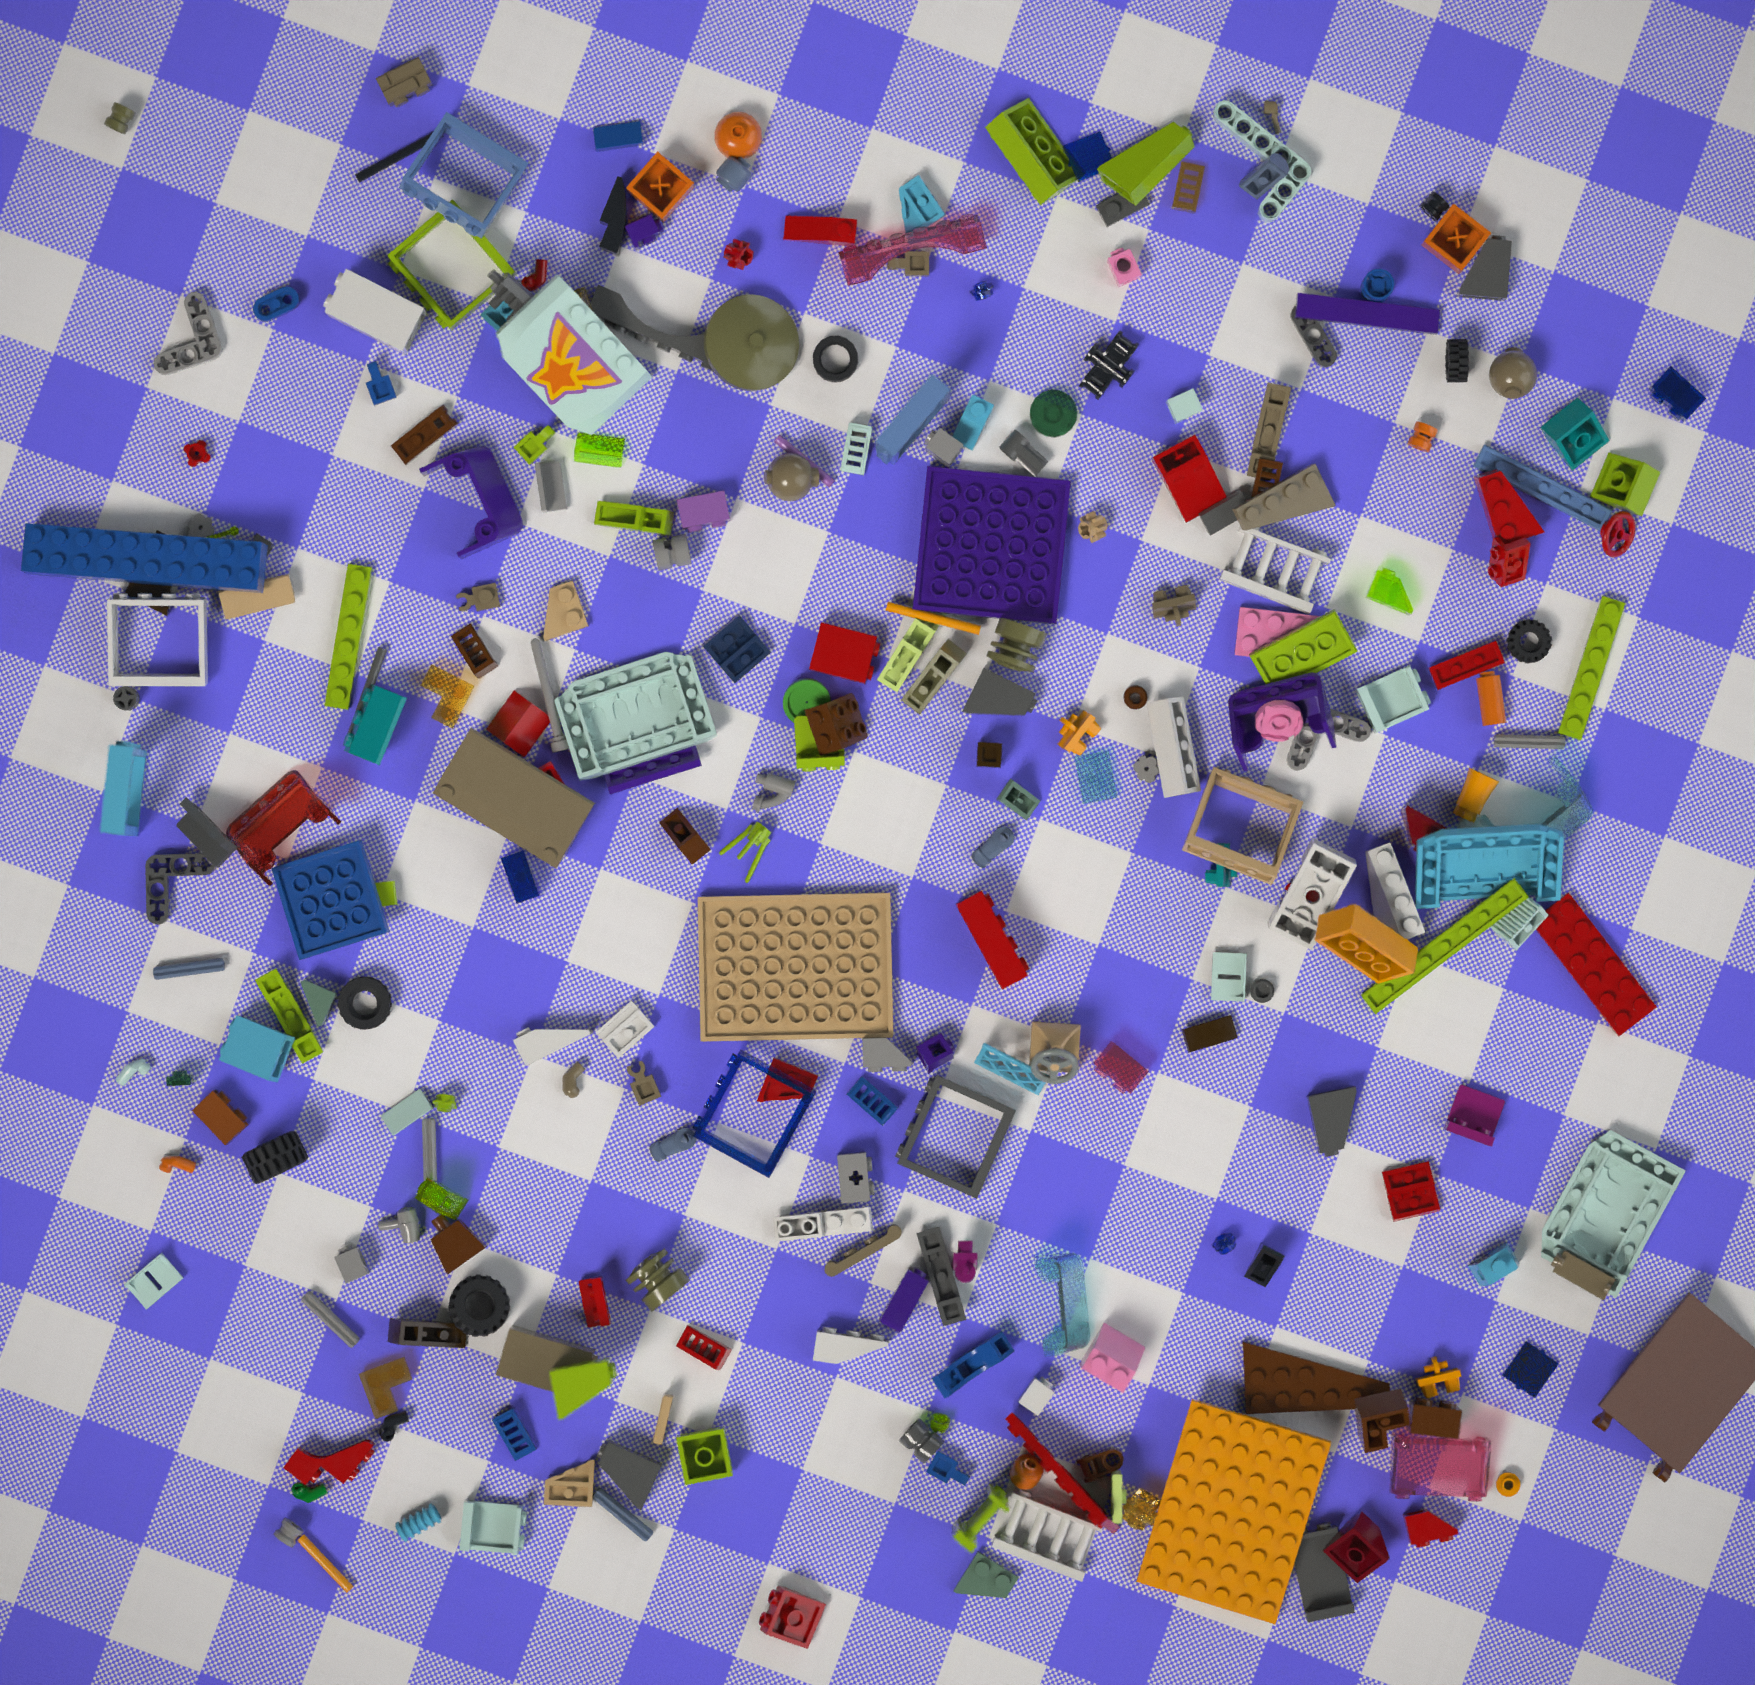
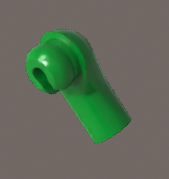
M297 1482L291 1488L292 1495L306 1503H311L328 1494L324 1483L311 1488Z

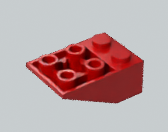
M1196 435L1185 439L1152 458L1155 468L1186 523L1198 517V513L1227 497Z

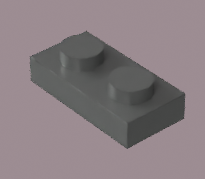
M1117 194L1096 205V208L1108 228L1150 204L1146 196L1135 206L1120 194Z

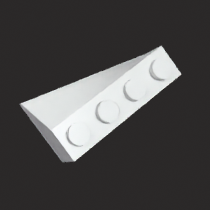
M1386 843L1366 851L1374 917L1406 939L1426 933L1391 843Z

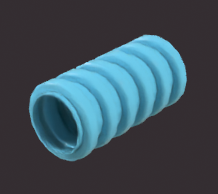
M429 1504L427 1509L423 1507L421 1512H415L416 1515L413 1516L411 1514L408 1519L403 1518L401 1523H395L396 1530L402 1540L407 1542L409 1537L414 1538L415 1534H421L423 1529L427 1531L429 1526H435L434 1523H441L442 1518L435 1505Z

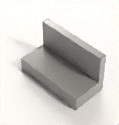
M560 461L540 464V462L535 463L542 512L567 510Z

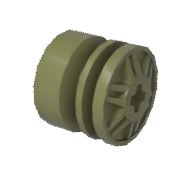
M1000 617L994 633L1004 638L1003 642L992 641L990 644L1000 649L999 653L988 651L986 657L991 658L1003 667L1018 672L1034 673L1035 666L1026 663V660L1038 661L1039 658L1030 653V649H1042L1047 633Z
M665 1248L648 1256L634 1268L626 1279L629 1285L636 1279L640 1280L641 1283L633 1289L635 1292L643 1288L648 1290L642 1301L651 1312L690 1281L681 1268L670 1273L668 1268L674 1262L673 1258L664 1264L661 1262V1259L668 1254Z

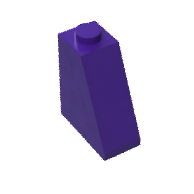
M916 1267L913 1270L909 1268L906 1270L882 1312L879 1322L898 1333L902 1332L929 1282L925 1278L927 1275L925 1272Z

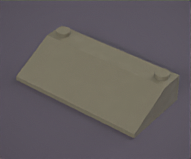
M470 728L433 792L436 796L554 868L559 866L568 853L595 804L473 728Z

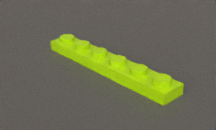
M348 564L324 704L326 707L349 710L372 567Z
M1601 596L1559 725L1558 734L1579 741L1582 739L1623 613L1624 602Z

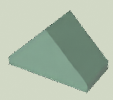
M1012 779L1008 781L996 799L1025 820H1028L1040 802L1039 799Z
M309 980L301 981L300 983L317 1026L325 1025L338 993Z

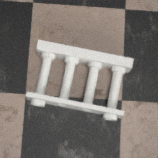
M1239 526L1238 531L1245 535L1232 568H1229L1228 571L1223 570L1219 580L1303 613L1310 614L1314 604L1309 602L1310 598L1308 596L1321 563L1328 565L1331 561L1330 558L1326 557L1327 553L1315 548L1312 552L1259 532L1260 527L1245 531ZM1255 537L1267 542L1255 576H1252L1250 580L1242 577L1243 572H1241V569ZM1278 546L1290 552L1277 585L1271 588L1264 585L1265 581L1263 579L1274 550ZM1298 555H1302L1312 559L1300 593H1297L1296 597L1287 594L1288 590L1286 587Z
M1018 1489L1017 1492L1011 1491V1498L1017 1501L1004 1534H1001L1000 1537L994 1536L991 1547L1082 1582L1085 1570L1081 1569L1082 1565L1080 1563L1093 1529L1101 1532L1103 1527L1099 1529L1087 1516L1082 1518L1031 1498V1493L1022 1489ZM1027 1503L1039 1508L1027 1542L1021 1546L1013 1543V1535ZM1050 1512L1062 1518L1049 1552L1046 1551L1044 1555L1036 1552L1037 1547L1035 1545L1047 1514ZM1073 1521L1084 1525L1072 1560L1065 1563L1059 1561L1060 1556H1058L1069 1524Z

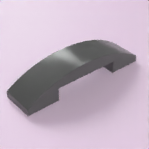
M940 1227L916 1233L943 1326L966 1320Z

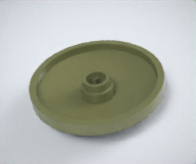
M741 295L723 303L710 317L704 333V351L710 367L726 384L739 390L761 391L778 384L791 372L799 353V336L793 319L780 304L760 295Z

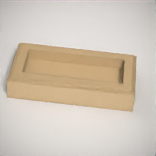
M665 1394L663 1396L653 1438L655 1444L662 1445L673 1395Z

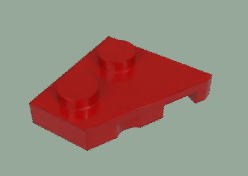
M774 1057L757 1101L810 1098L818 1074Z

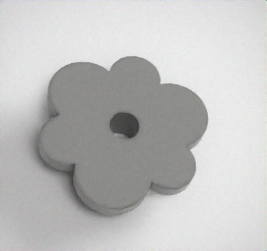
M202 514L195 515L193 520L187 524L189 527L188 535L192 537L206 538L213 535L215 531L212 526V519L209 517L205 518Z
M1141 756L1139 761L1133 765L1134 771L1138 773L1137 777L1139 780L1145 779L1146 782L1151 783L1155 781L1156 775L1159 774L1158 763L1155 757L1147 758L1146 756Z

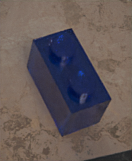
M1672 366L1667 368L1648 389L1651 392L1650 397L1659 405L1663 403L1668 407V413L1677 421L1680 419L1683 422L1687 420L1706 399Z
M525 850L501 858L517 904L541 896Z

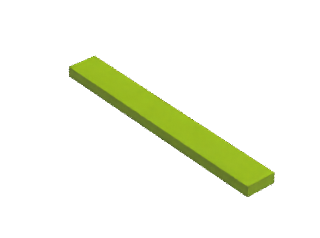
M1513 878L1421 948L1417 954L1415 973L1383 983H1375L1362 993L1361 997L1371 1010L1377 1014L1524 902L1529 896L1516 879Z

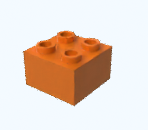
M657 151L626 189L629 194L664 223L694 189L695 185L693 181Z
M1453 203L1421 246L1457 274H1460L1490 236L1491 232Z

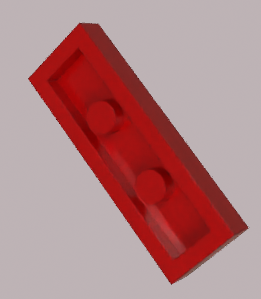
M1494 641L1428 669L1437 690H1440L1502 665L1505 661L1497 642Z

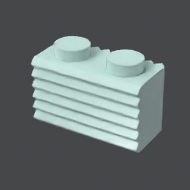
M1529 897L1490 928L1500 939L1517 951L1547 918L1548 914L1542 906Z

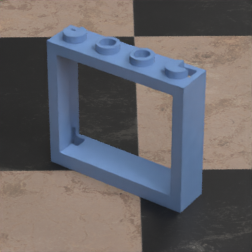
M446 112L402 178L399 188L407 196L415 197L423 202L426 208L432 211L436 210L444 215L447 221L462 226L468 234L482 239L524 175L529 163ZM444 132L513 175L483 222L478 221L413 180Z
M931 374L875 440L876 456L885 464L891 462L894 465L948 402L951 389Z

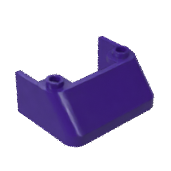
M485 446L473 447L453 453L419 468L423 476L444 467L447 473L453 477L470 475L488 517L479 521L475 526L474 533L478 543L456 552L461 560L521 532L523 520L494 455L489 448Z
M1307 673L1242 690L1232 694L1228 699L1232 744L1243 771L1248 770L1246 753L1259 749L1264 742L1261 733L1257 732L1255 728V714L1265 703L1274 700L1293 702L1300 708L1303 714V724L1309 723V727L1314 733H1326L1331 747H1337L1334 723L1322 680L1316 673Z

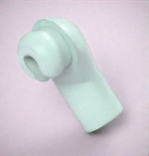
M145 1059L133 1061L121 1070L115 1080L118 1084L125 1086L137 1071L141 1075L147 1074L151 1069V1065Z

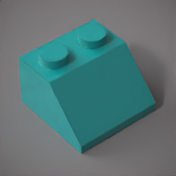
M1578 397L1540 427L1550 445L1572 471L1610 441L1594 412Z

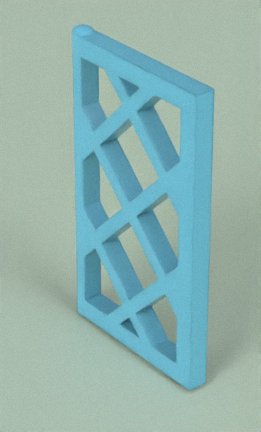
M983 1043L982 1049L974 1061L975 1064L1036 1095H1039L1045 1085V1082L1033 1075L1029 1065L986 1043ZM996 1061H1002L1004 1065H999ZM1018 1072L1025 1073L1028 1077H1022Z

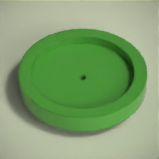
M803 678L794 681L788 686L783 696V709L786 716L794 723L796 716L806 715L805 709L830 702L829 691L821 682L815 679Z

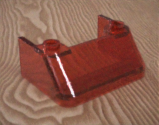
M292 770L286 773L228 826L226 836L238 847L236 850L246 864L270 887L273 882L265 872L274 866L276 854L273 850L307 819L312 823H319L324 821L329 815L338 825L341 823V820L309 782L297 770Z

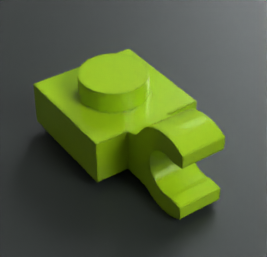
M549 425L536 436L530 431L513 448L529 465H532L548 450L544 443L556 432Z

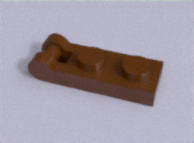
M445 405L439 407L391 445L405 465L409 464L440 438L458 426L459 423L456 419H452L447 413L448 409ZM439 418L444 424L440 429L434 424Z

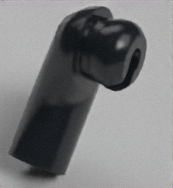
M407 1411L384 1418L379 1430V1435L383 1441H392L397 1426L410 1422Z

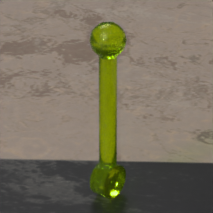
M232 526L230 530L213 534L206 538H220L227 535L236 536L239 533V529L236 526Z

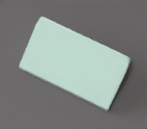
M418 1089L382 1114L381 1118L390 1133L395 1136L434 1107L422 1090Z

